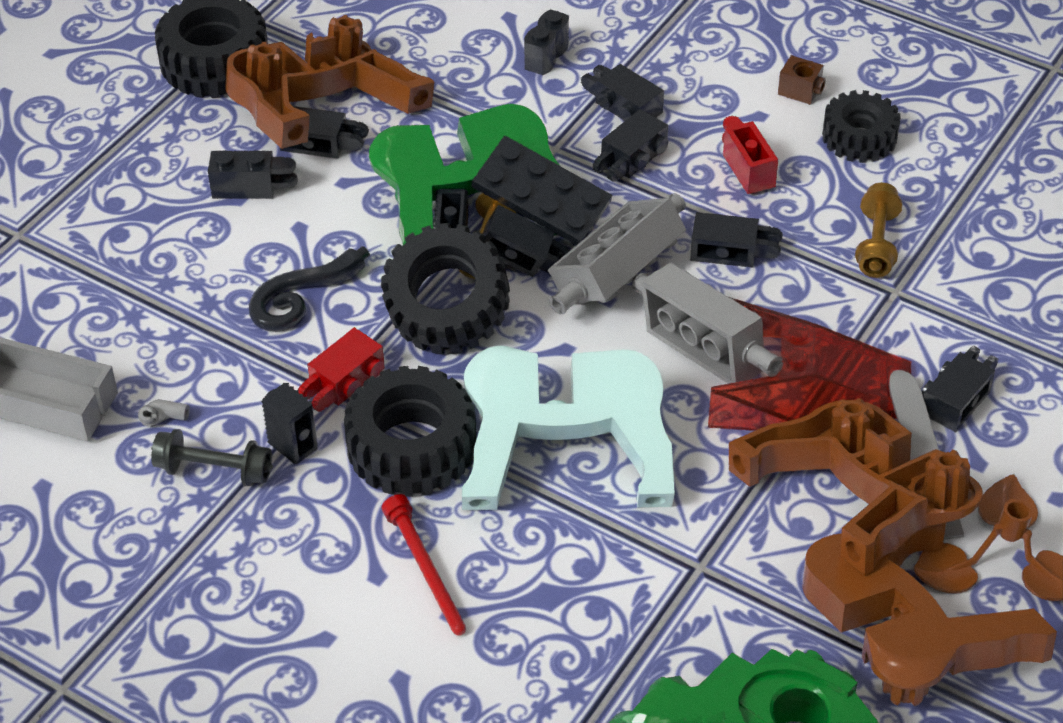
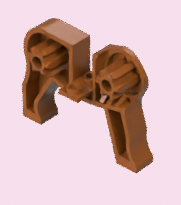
M343 15L340 18L333 17L330 20L328 36L314 38L312 32L306 36L305 61L283 42L272 44L262 42L259 45H251L247 49L234 52L227 60L226 92L233 101L245 107L254 117L256 126L283 149L308 142L310 115L293 107L290 102L321 98L356 87L409 114L432 107L435 82L429 77L410 71L401 63L380 54L375 49L371 50V47L362 40L363 28L361 20Z
M857 398V400L842 399L825 404L804 417L787 422L773 423L729 442V471L749 487L758 484L762 477L773 472L831 469L843 485L868 503V506L842 527L841 558L863 575L873 572L875 565L883 556L897 550L919 530L955 521L971 514L979 506L983 496L981 485L970 476L968 458H961L957 450L952 449L950 452H943L935 449L910 460L912 433L882 409L871 403L864 402L860 398Z
M946 523L919 530L897 550L883 556L875 565L873 572L867 575H863L841 558V533L819 539L806 552L802 584L803 593L841 633L892 616L890 620L865 629L862 659L864 664L870 662L872 671L882 680L883 692L889 693L891 695L890 700L897 706L900 703H911L914 707L919 705L923 701V696L928 694L929 687L940 682L948 671L954 676L961 672L999 668L1015 662L1044 663L1052 660L1057 631L1034 608L948 618L933 596L914 577L900 567L906 558L915 552L942 549Z

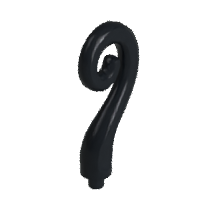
M361 246L358 250L349 248L325 265L286 272L267 280L256 289L250 299V318L256 326L267 331H284L296 326L305 316V301L298 293L283 291L306 286L336 285L348 281L365 268L364 260L370 256L369 251L364 246ZM272 298L273 306L276 309L285 306L292 307L288 313L278 316L271 315L265 308Z

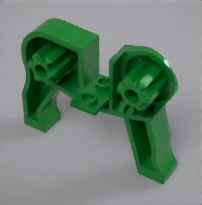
M503 104L460 117L457 135L467 161H454L448 166L443 164L430 125H396L379 133L370 146L369 161L375 173L395 189V198L399 207V234L403 245L406 243L405 237L412 232L416 236L422 233L421 228L431 225L433 229L432 201H436V191L438 189H465L468 191V195L480 192L472 187V180L504 135L559 165L550 151L547 130L540 117L529 108L518 104Z

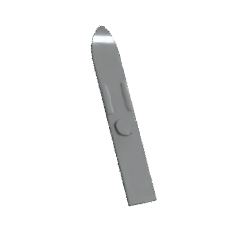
M903 370L893 371L889 380L890 396L898 423L912 433L910 460L932 450H939L917 380L910 373ZM960 519L946 522L944 539L964 537Z

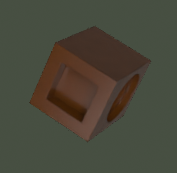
M791 55L780 71L778 95L811 105L816 95L822 94L826 84V78L822 77L824 65Z

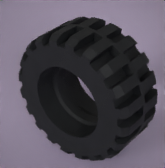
M183 0L182 4L173 5L169 9V13H164L155 29V42L163 77L175 89L178 88L182 93L187 95L193 93L195 97L204 98V96L220 98L219 95L227 94V60L231 54L247 49L251 45L256 46L262 42L268 43L264 18L258 9L246 0Z
M440 223L437 229H432L431 225L421 228L422 233L416 236L412 232L405 237L406 243L403 246L397 244L391 251L393 260L390 258L386 260L383 267L386 275L381 277L382 297L395 328L399 330L401 336L407 342L413 340L415 347L423 351L429 346L432 353L443 354L444 349H450L452 354L462 353L461 347L469 345L470 349L479 346L478 340L484 337L488 340L495 333L493 329L494 324L501 326L505 319L503 310H507L510 303L508 295L510 292L509 281L502 257L499 256L497 248L491 241L486 242L485 235L476 230L470 234L469 227L460 224L457 225L456 229L451 228L450 223ZM459 269L471 274L476 279L475 287L471 294L462 303L454 307L433 309L417 301V293L422 283L438 271Z
M400 366L399 370L396 371L387 369L380 372L379 377L375 378L372 376L363 383V388L359 386L351 395V400L347 403L344 411L347 456L350 464L353 465L355 473L360 478H365L366 483L375 489L380 486L384 493L394 495L395 492H399L406 497H413V493L421 492L422 496L432 494L435 488L439 487L442 490L451 485V479L458 480L465 473V468H468L474 459V447L477 440L475 407L466 390L462 389V385L452 377L447 379V374L439 370L431 372L428 367L418 366L417 369H409V366ZM407 422L425 423L436 428L431 434L417 439H398L385 434L390 428Z

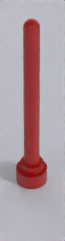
M403 494L389 497L381 506L387 521L399 527L452 632L457 636L463 635L466 631V625L411 521L413 508L408 498Z

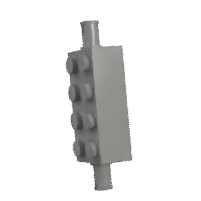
M672 193L668 198L628 201L548 269L559 290L558 293L549 299L551 308L558 314H565L576 302L581 304L589 301L605 303L615 298L617 291L623 285L631 283L640 270L656 262L657 256L663 250L674 246L677 243V238L686 231L679 216V213L686 208L684 199L679 194Z
M671 262L649 276L645 273H640L634 278L632 289L636 293L643 295L647 332L735 389L763 371L768 376L773 377L782 369L783 362L781 361L783 359L764 348L762 317L757 313L750 311L734 299L725 296L711 285L702 282L688 271L682 270Z

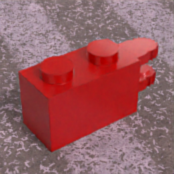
M736 116L726 117L723 121L725 129L722 135V143H724L723 156L746 193L751 194L776 187L778 158L753 121L743 123Z
M352 328L307 364L309 378L298 388L299 394H303V397H308L309 400L314 396L312 399L313 409L318 412H322L332 403L339 406L345 400L351 398V395L359 386L363 387V383L372 376L378 377L379 373L385 369L383 346L357 328Z

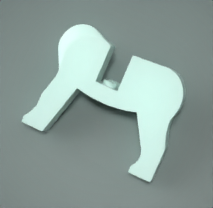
M493 346L479 352L469 362L464 372V386L482 416V424L474 447L473 469L468 480L462 486V510H497L518 437L567 440L591 437L607 432L612 433L641 476L642 481L638 486L636 497L637 508L672 507L675 495L672 443L665 432L660 414L663 381L658 368L647 356L633 350L572 353V403L552 400L546 404H539L537 353L508 346Z

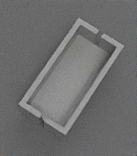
M0 337V418L89 441L102 420L101 414L107 412L118 394L112 366Z

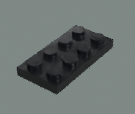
M505 135L472 180V187L575 245L579 244L589 235L612 199V194Z

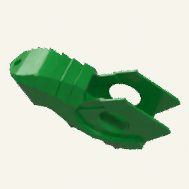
M771 649L755 664L731 653L705 680L695 687H690L681 676L660 677L650 685L647 694L633 711L620 712L608 723L879 722L856 694L858 682L848 672L840 671L825 663L822 656L813 650H808L804 653L796 649L788 657Z

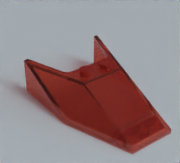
M732 298L740 305L762 317L763 337L781 338V358L783 359L781 362H783V366L780 372L773 377L767 376L711 387L708 428L756 431L773 423L787 422L804 417L817 408L842 399L857 400V398L879 407L893 419H897L889 390L890 375L895 370H903L911 374V361L816 323Z

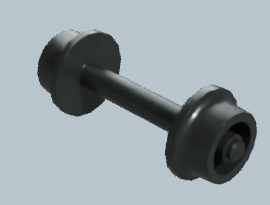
M173 429L171 433L158 432L151 447L152 465L165 469L169 475L177 472L181 460L241 469V482L243 486L248 487L252 483H266L273 468L271 449L259 446L254 440L248 442L243 455L185 447L183 432L180 429Z

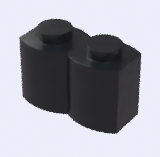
M551 9L540 16L538 26L528 31L524 38L525 70L540 75L550 72L555 66L556 58L562 56L569 46V15Z

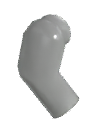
M157 399L141 407L138 412V418L145 426H155L169 418L186 421L189 416L190 406L189 404Z

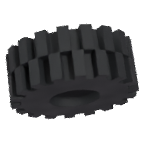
M853 90L847 96L843 92L838 95V99L833 97L830 100V105L827 104L825 108L822 131L824 144L827 143V149L830 152L836 150L835 155L839 158L846 155L847 161L853 162L854 158H859V163H866L867 158H871L872 162L878 161L879 155L885 158L889 155V151L893 152L897 144L901 119L898 107L896 105L891 106L892 101L889 98L882 100L879 93H875L872 96L866 90H863L862 94H857V91Z

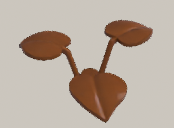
M1015 474L999 480L983 494L981 503L978 506V512L983 521L994 525V528L972 558L967 560V556L961 548L949 543H943L942 549L923 551L913 568L915 574L933 589L945 593H962L971 589L976 584L978 575L971 566L979 561L998 535L1009 542L1023 539L1025 559L1029 563V565L1024 567L1021 575L1025 587L1033 595L1049 601L1063 600V556L1049 550L1039 552L1036 558L1032 555L1031 537L1033 533L1028 528L1035 524L1038 510L1032 498L1020 485Z

